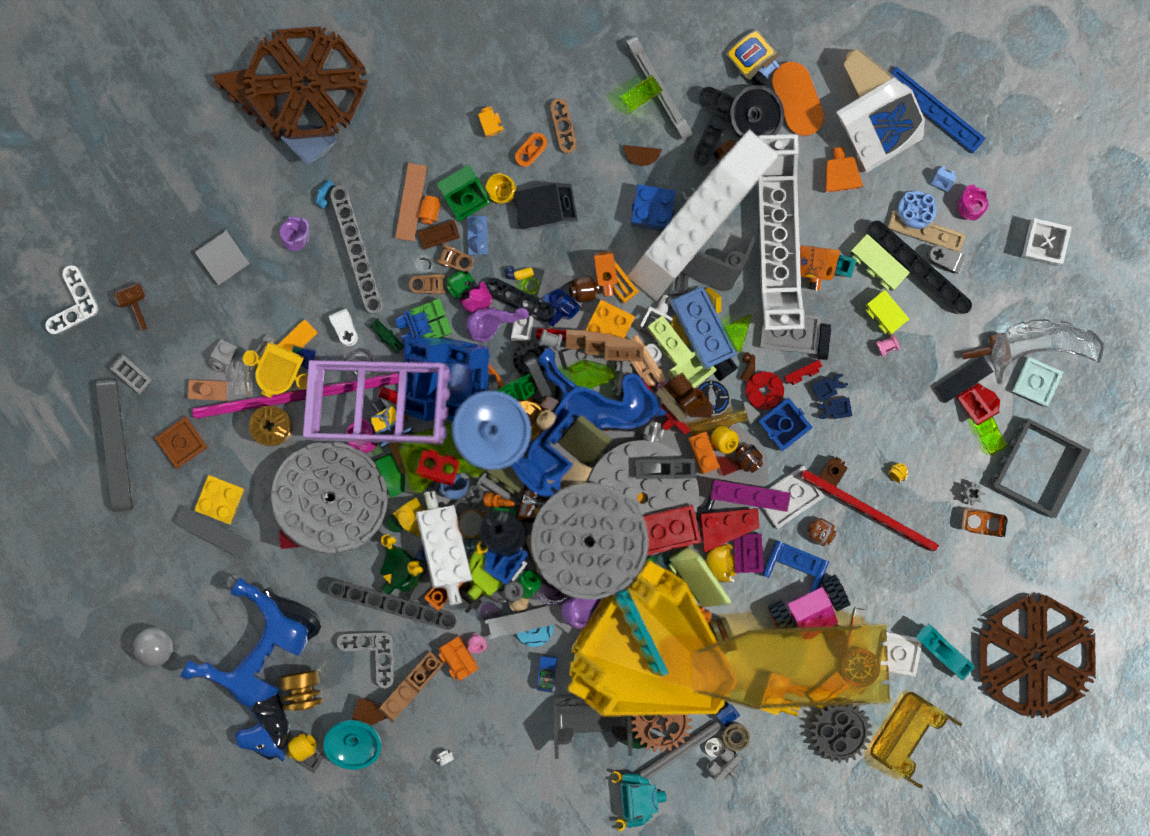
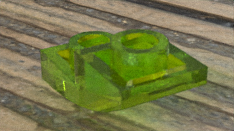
M993 417L978 426L974 423L990 456L1007 448V443Z

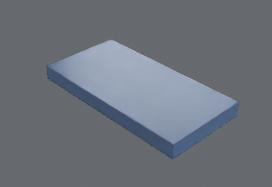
M703 286L670 301L704 370L737 355Z

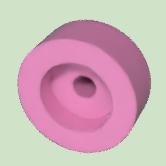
M477 633L472 634L471 638L467 641L468 651L473 654L485 651L487 648L485 638Z

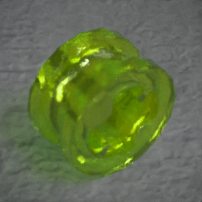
M533 277L526 278L522 283L523 291L530 295L538 292L539 282ZM528 281H533V284L536 283L533 291H528L529 288H525Z

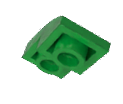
M528 374L511 381L496 391L505 393L517 401L526 400L537 392L532 374Z
M389 453L374 460L377 469L385 480L389 496L392 498L405 492V480L393 454Z

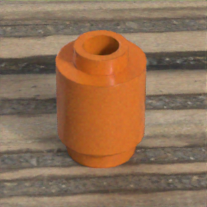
M425 196L424 200H422L418 216L421 219V223L432 225L433 222H437L441 206L439 198Z

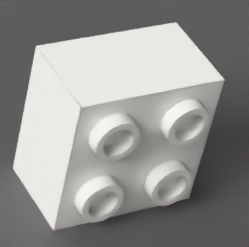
M1033 218L1030 220L1022 257L1056 266L1063 265L1072 227Z

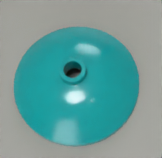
M348 720L340 722L331 727L324 738V752L327 758L333 764L343 769L358 770L366 768L373 764L381 753L382 742L378 732L369 724L361 721Z

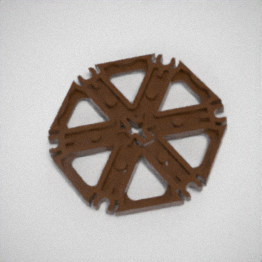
M321 26L273 31L271 36L274 40L269 41L264 37V43L262 40L260 41L243 77V86L248 85L251 87L249 90H244L246 100L271 131H273L275 126V134L277 135L280 130H285L284 138L286 139L289 137L290 132H292L290 140L335 136V133L339 134L340 130L337 125L341 124L346 129L348 126L347 122L349 125L351 124L367 89L368 81L359 78L360 76H366L365 66L339 34L336 39L334 31L331 36H326L325 27L322 30ZM311 38L313 40L304 63L287 44L289 39ZM332 50H339L351 64L350 69L322 71ZM265 55H270L285 74L257 76L256 70ZM303 79H307V82L311 83H308V86H304L302 82ZM352 90L355 96L348 111L342 112L326 91ZM288 95L277 118L270 117L259 102L260 98L266 96ZM307 102L324 122V126L321 129L300 130L297 127Z
M1040 594V600L1035 602L1034 595H1030V603H1028V595L988 617L993 619L995 623L989 620L985 621L990 625V630H980L987 637L979 634V679L987 676V678L981 680L982 684L986 682L991 684L990 688L986 689V692L990 693L995 689L992 694H989L990 696L1028 718L1029 710L1031 718H1035L1034 714L1038 710L1041 712V718H1045L1044 710H1046V717L1048 718L1086 696L1080 692V689L1084 692H1089L1084 687L1085 682L1094 683L1093 679L1088 678V675L1096 679L1095 633L1088 637L1087 635L1094 631L1092 628L1087 631L1084 630V625L1089 621L1083 620L1079 623L1080 620L1086 617L1046 595V602L1044 603L1045 597ZM1020 608L1025 609L1027 612V639L1005 627L1002 623L1003 618ZM1054 608L1068 616L1071 623L1068 627L1047 638V610ZM1081 642L1086 645V667L1083 669H1078L1057 657ZM990 643H996L1017 655L996 669L992 670L987 666V646ZM1035 651H1036L1037 653H1043V654L1040 656V659H1041L1040 661H1038V660H1036V659L1031 660L1032 657L1035 656V655H1034V652H1035ZM1027 674V701L1020 704L1004 695V687ZM1048 674L1071 687V693L1054 704L1048 702Z

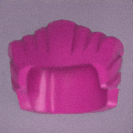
M975 185L967 186L957 203L959 213L968 220L975 221L980 218L989 207L987 192Z
M483 281L476 288L469 291L468 299L461 298L460 303L466 312H475L480 308H487L493 299Z
M362 419L361 435H375L372 425L365 419ZM354 423L346 429V434L353 435ZM348 441L351 447L365 453L371 452L378 445V442Z

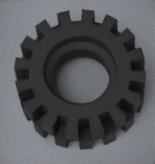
M525 342L519 345L513 355V363L517 371L524 376L531 374L529 367L523 363V356L527 352H534L539 359L545 349L534 342ZM538 364L541 372H543L545 368Z

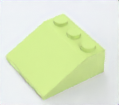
M682 547L668 557L670 561L668 566L674 574L678 573L681 579L686 582L697 604L699 603L702 607H710L731 603V600L700 555L690 547Z

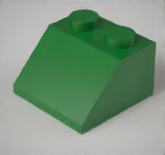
M470 164L437 183L459 222L492 203Z

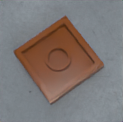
M187 416L154 438L176 469H179L208 448Z

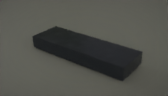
M982 356L937 385L935 389L944 403H947L994 371L985 357Z

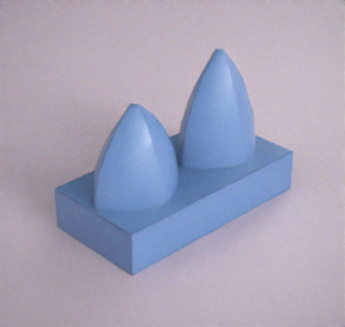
M487 216L467 217L468 255H488Z

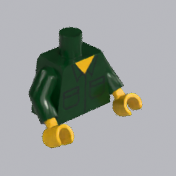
M386 534L381 536V544L385 546V558L380 574L387 580L381 587L382 591L390 595L394 589L406 592L417 587L419 579L427 571L406 550L392 545L396 543V539Z

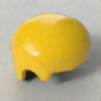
M497 173L487 180L485 189L491 200L499 204H505L514 198L516 185L511 177Z

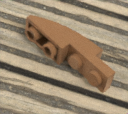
M429 652L378 710L393 722L444 663L432 652Z

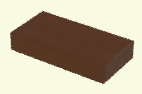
M455 220L418 231L424 250L460 238Z

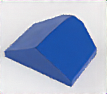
M489 548L485 554V571L507 585L529 553L522 549L512 557H502L496 555Z

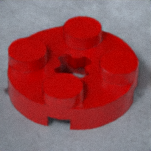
M763 371L755 374L746 385V396L749 402L755 408L761 410L776 407L784 396L782 380L772 372ZM764 385H767L770 393H767L766 396H762V392H760V388H763Z

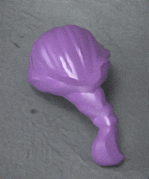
M495 307L480 308L468 316L466 331L471 339L481 343L486 342L495 335L501 323H513L519 319H528L529 312L523 307L519 308L515 314L497 310Z
M569 598L562 605L561 611L564 621L571 627L578 629L585 627L591 610L597 607L601 599Z

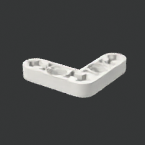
M67 266L62 274L76 305L47 320L46 330L51 334H60L94 317L98 313V304L80 269L76 266ZM69 270L76 271L77 273L74 275L76 280L79 281L81 279L82 282L72 286L71 283L75 282L73 278L67 276L70 274ZM78 286H83L86 290L85 295L82 297L76 295L75 291ZM90 297V299H88L87 302L89 305L94 306V308H92V313L88 311L85 312L84 309H86L87 306L85 302L80 303V300H85L86 298ZM69 312L77 314L75 322L71 323L67 320ZM62 316L63 321L67 324V326H65L62 323L57 326V331L55 329H51V326L53 325L52 321L58 323L62 321V319H60V317Z

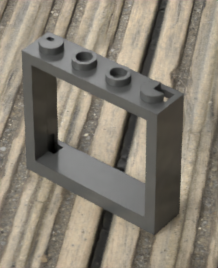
M1027 418L1018 425L1017 431L1019 433L1016 438L1013 437L1008 446L1010 450L1007 455L1004 454L999 464L1001 468L999 472L994 473L991 482H993L991 487L1051 518H1056L1090 449ZM1029 427L1077 451L1049 509L1001 485Z

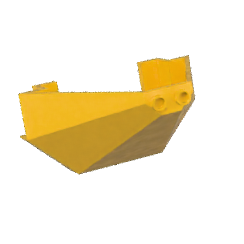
M649 560L645 562L644 567H642L635 579L624 590L629 591L669 673L662 677L653 674L649 670V663L641 654V647L633 638V631L624 620V613L616 604L615 595L612 594L601 599L586 626L572 645L574 661L570 663L569 676L572 677V682L568 685V691L584 699L600 715L717 714L723 707L730 692L733 691L737 679L686 582L669 570H665Z

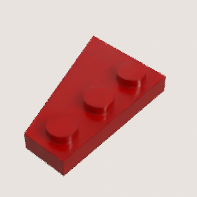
M758 508L700 514L703 552L705 553L760 528Z

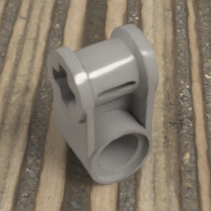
M942 246L932 247L927 252L929 262L956 274L960 273L966 255ZM939 251L938 254L941 255V257L935 259L936 256L933 254V252Z

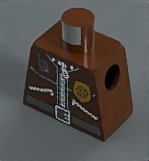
M525 484L516 519L520 522L534 523L543 505L553 495H539Z

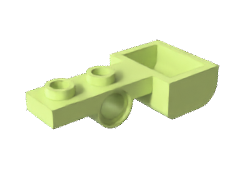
M663 315L647 327V330L658 342V347L661 348L662 353L675 364L667 372L670 379L683 372L695 388L717 371L714 366L706 370L703 369L695 351L691 353Z

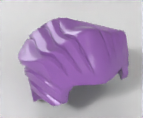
M289 217L280 227V237L283 246L291 251H298L306 247L310 235L308 221L304 217Z

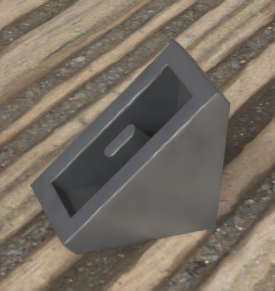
M545 269L538 292L539 299L572 282V277Z

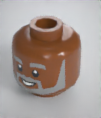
M819 518L816 522L812 521L807 529L810 532L809 539L820 546L830 545L837 534L835 525L823 518Z

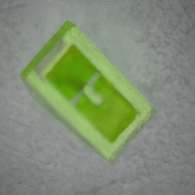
M750 314L724 327L736 352L739 353L742 352L752 315Z

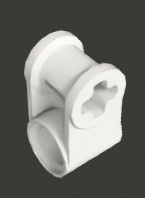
M347 308L329 315L340 341L349 347L355 345L358 341V335ZM346 333L353 335L350 342L347 339L344 340Z

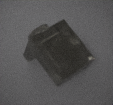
M464 582L458 590L460 596L470 604L465 610L468 613L472 608L476 610L482 604L480 599L483 595L481 594L475 601L466 594L472 585L469 582Z

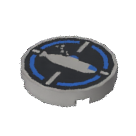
M708 379L696 387L704 393L713 405L712 418L722 415L728 409L731 396L725 384L718 380Z

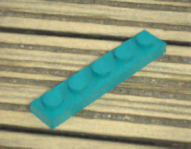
M620 590L614 594L616 604L622 609L624 620L630 625L633 631L632 636L641 647L640 652L649 663V670L653 674L665 676L669 673L629 591Z

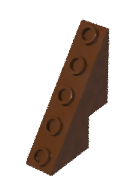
M247 69L213 75L215 79L213 83L220 90L225 88L229 92L227 96L235 103L239 101L243 105L241 109L249 116L251 114L256 116L257 119L255 121L264 129L267 125L244 95V90L251 89L248 85L243 86V77ZM266 96L260 98L259 102L269 116L277 118L279 113L276 97ZM275 126L269 134L278 142L283 134L282 130L279 131L278 135L275 134Z

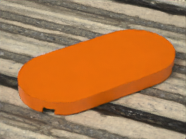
M783 63L773 74L772 86L783 104L786 124L793 133L800 136L813 135L823 124L824 112L810 74L800 63Z

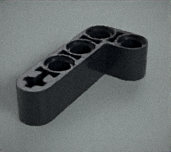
M710 86L703 88L699 96V100L704 106L713 109L693 156L694 162L699 166H705L709 163L729 119L730 108H723L720 102L726 99L732 103L733 100L731 95ZM711 92L714 98L711 101H707L703 98V94ZM720 117L723 120V124L721 126L714 125L713 118ZM708 134L713 135L715 142L712 144L707 143L705 136ZM704 147L709 148L707 149L705 154V157L707 159L704 158L702 161H700V156H698L697 154H701Z

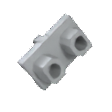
M724 747L719 752V756L724 760L719 765L712 760L706 766L711 773L710 775L718 784L724 778L728 781L732 776L736 779L739 777L736 771L740 768L738 763L742 759L736 751H731Z

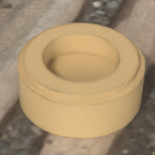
M550 410L543 411L537 418V425L544 430L549 428L554 423L556 415Z

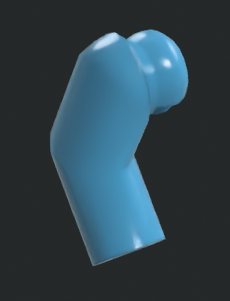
M327 180L317 191L315 203L321 209L328 205L329 201L325 197L335 186L330 180Z

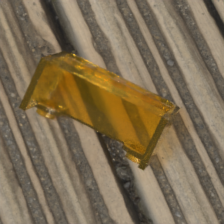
M908 692L904 695L875 740L870 753L874 759L922 789L923 785L911 778L916 770V763L910 759L915 748L929 726L940 729L948 719L960 727L963 724L916 693Z

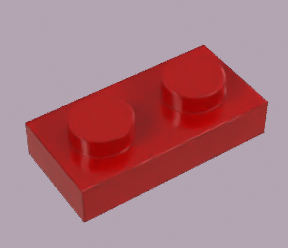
M817 360L783 378L786 384L791 382L794 385L802 381L801 377L806 374L811 377L819 373L818 368L823 366L820 360Z

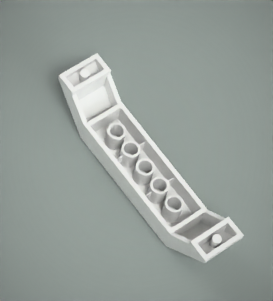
M749 130L647 250L627 277L657 301L752 186L776 160L779 154Z
M798 134L759 136V138L779 154L757 181L760 281L765 330L804 329L797 184Z

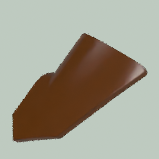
M683 372L662 386L682 406L689 417L711 418L713 405L700 389L692 386Z

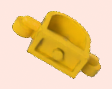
M268 342L262 358L254 350H248L244 353L243 361L246 365H258L256 381L262 389L261 394L270 398L273 394H281L291 387L293 381H296L300 389H307L308 374H297L304 359L303 356L272 342Z

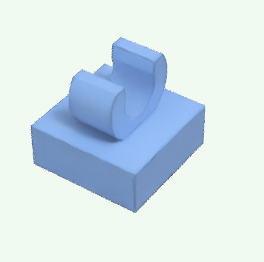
M945 166L939 168L931 184L949 192L957 177L955 176V171L952 170L949 173L945 171Z

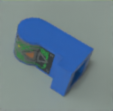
M541 655L537 691L552 693L558 657Z

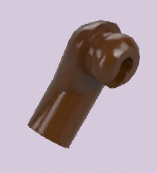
M746 352L742 360L747 363V366L740 378L748 382L756 369V357L754 354L751 355L749 352Z

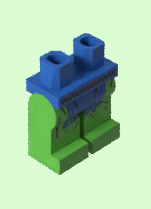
M440 298L404 312L405 315L395 319L399 329L407 326L410 328L411 333L401 336L404 345L405 338H442L452 334L447 317H444L446 314ZM441 318V319H439V320H437V321H434V322L429 323V322L432 321V320Z

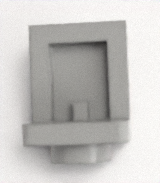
M220 339L210 355L208 365L217 372L226 373L228 365L237 352L238 347Z

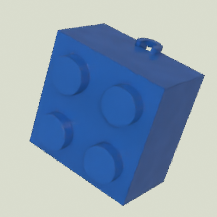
M638 184L635 203L632 204L633 216L631 226L664 231L671 223V218L674 214L673 205L676 191Z
M789 397L757 421L780 451H784L813 428L804 417V412L800 408L798 409Z

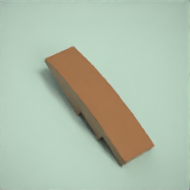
M566 329V349H585V355H604V360L643 361L644 344L604 333Z

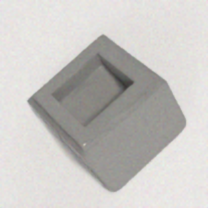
M744 402L742 405L748 424L751 425L760 414L748 402Z

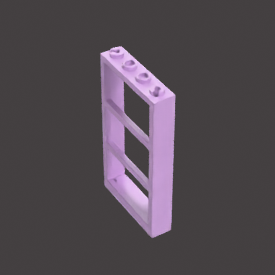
M309 361L303 437L308 440L443 444V439H445L447 434L444 425L445 419L448 418L446 400H449L447 384L451 378V374H449L450 369L445 364ZM325 370L358 371L353 435L320 434ZM366 371L400 372L395 436L361 435ZM407 372L439 373L434 437L402 436Z

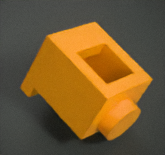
M491 106L482 109L478 116L486 138L504 132L503 125L498 126V124H501L498 112L494 113Z

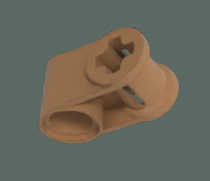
M443 244L442 247L444 249L440 258L437 259V263L463 271L464 273L473 270L475 264L471 256ZM463 259L470 260L468 268H461L460 262Z
M445 274L414 276L409 281V288L414 294H446L443 282ZM415 280H420L423 283V287L420 290H415L412 287V283ZM436 280L438 281V289H436Z

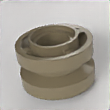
M731 723L724 728L722 739L728 749L741 751L749 744L750 734L744 725ZM734 732L741 733V739L737 742L731 740V735Z

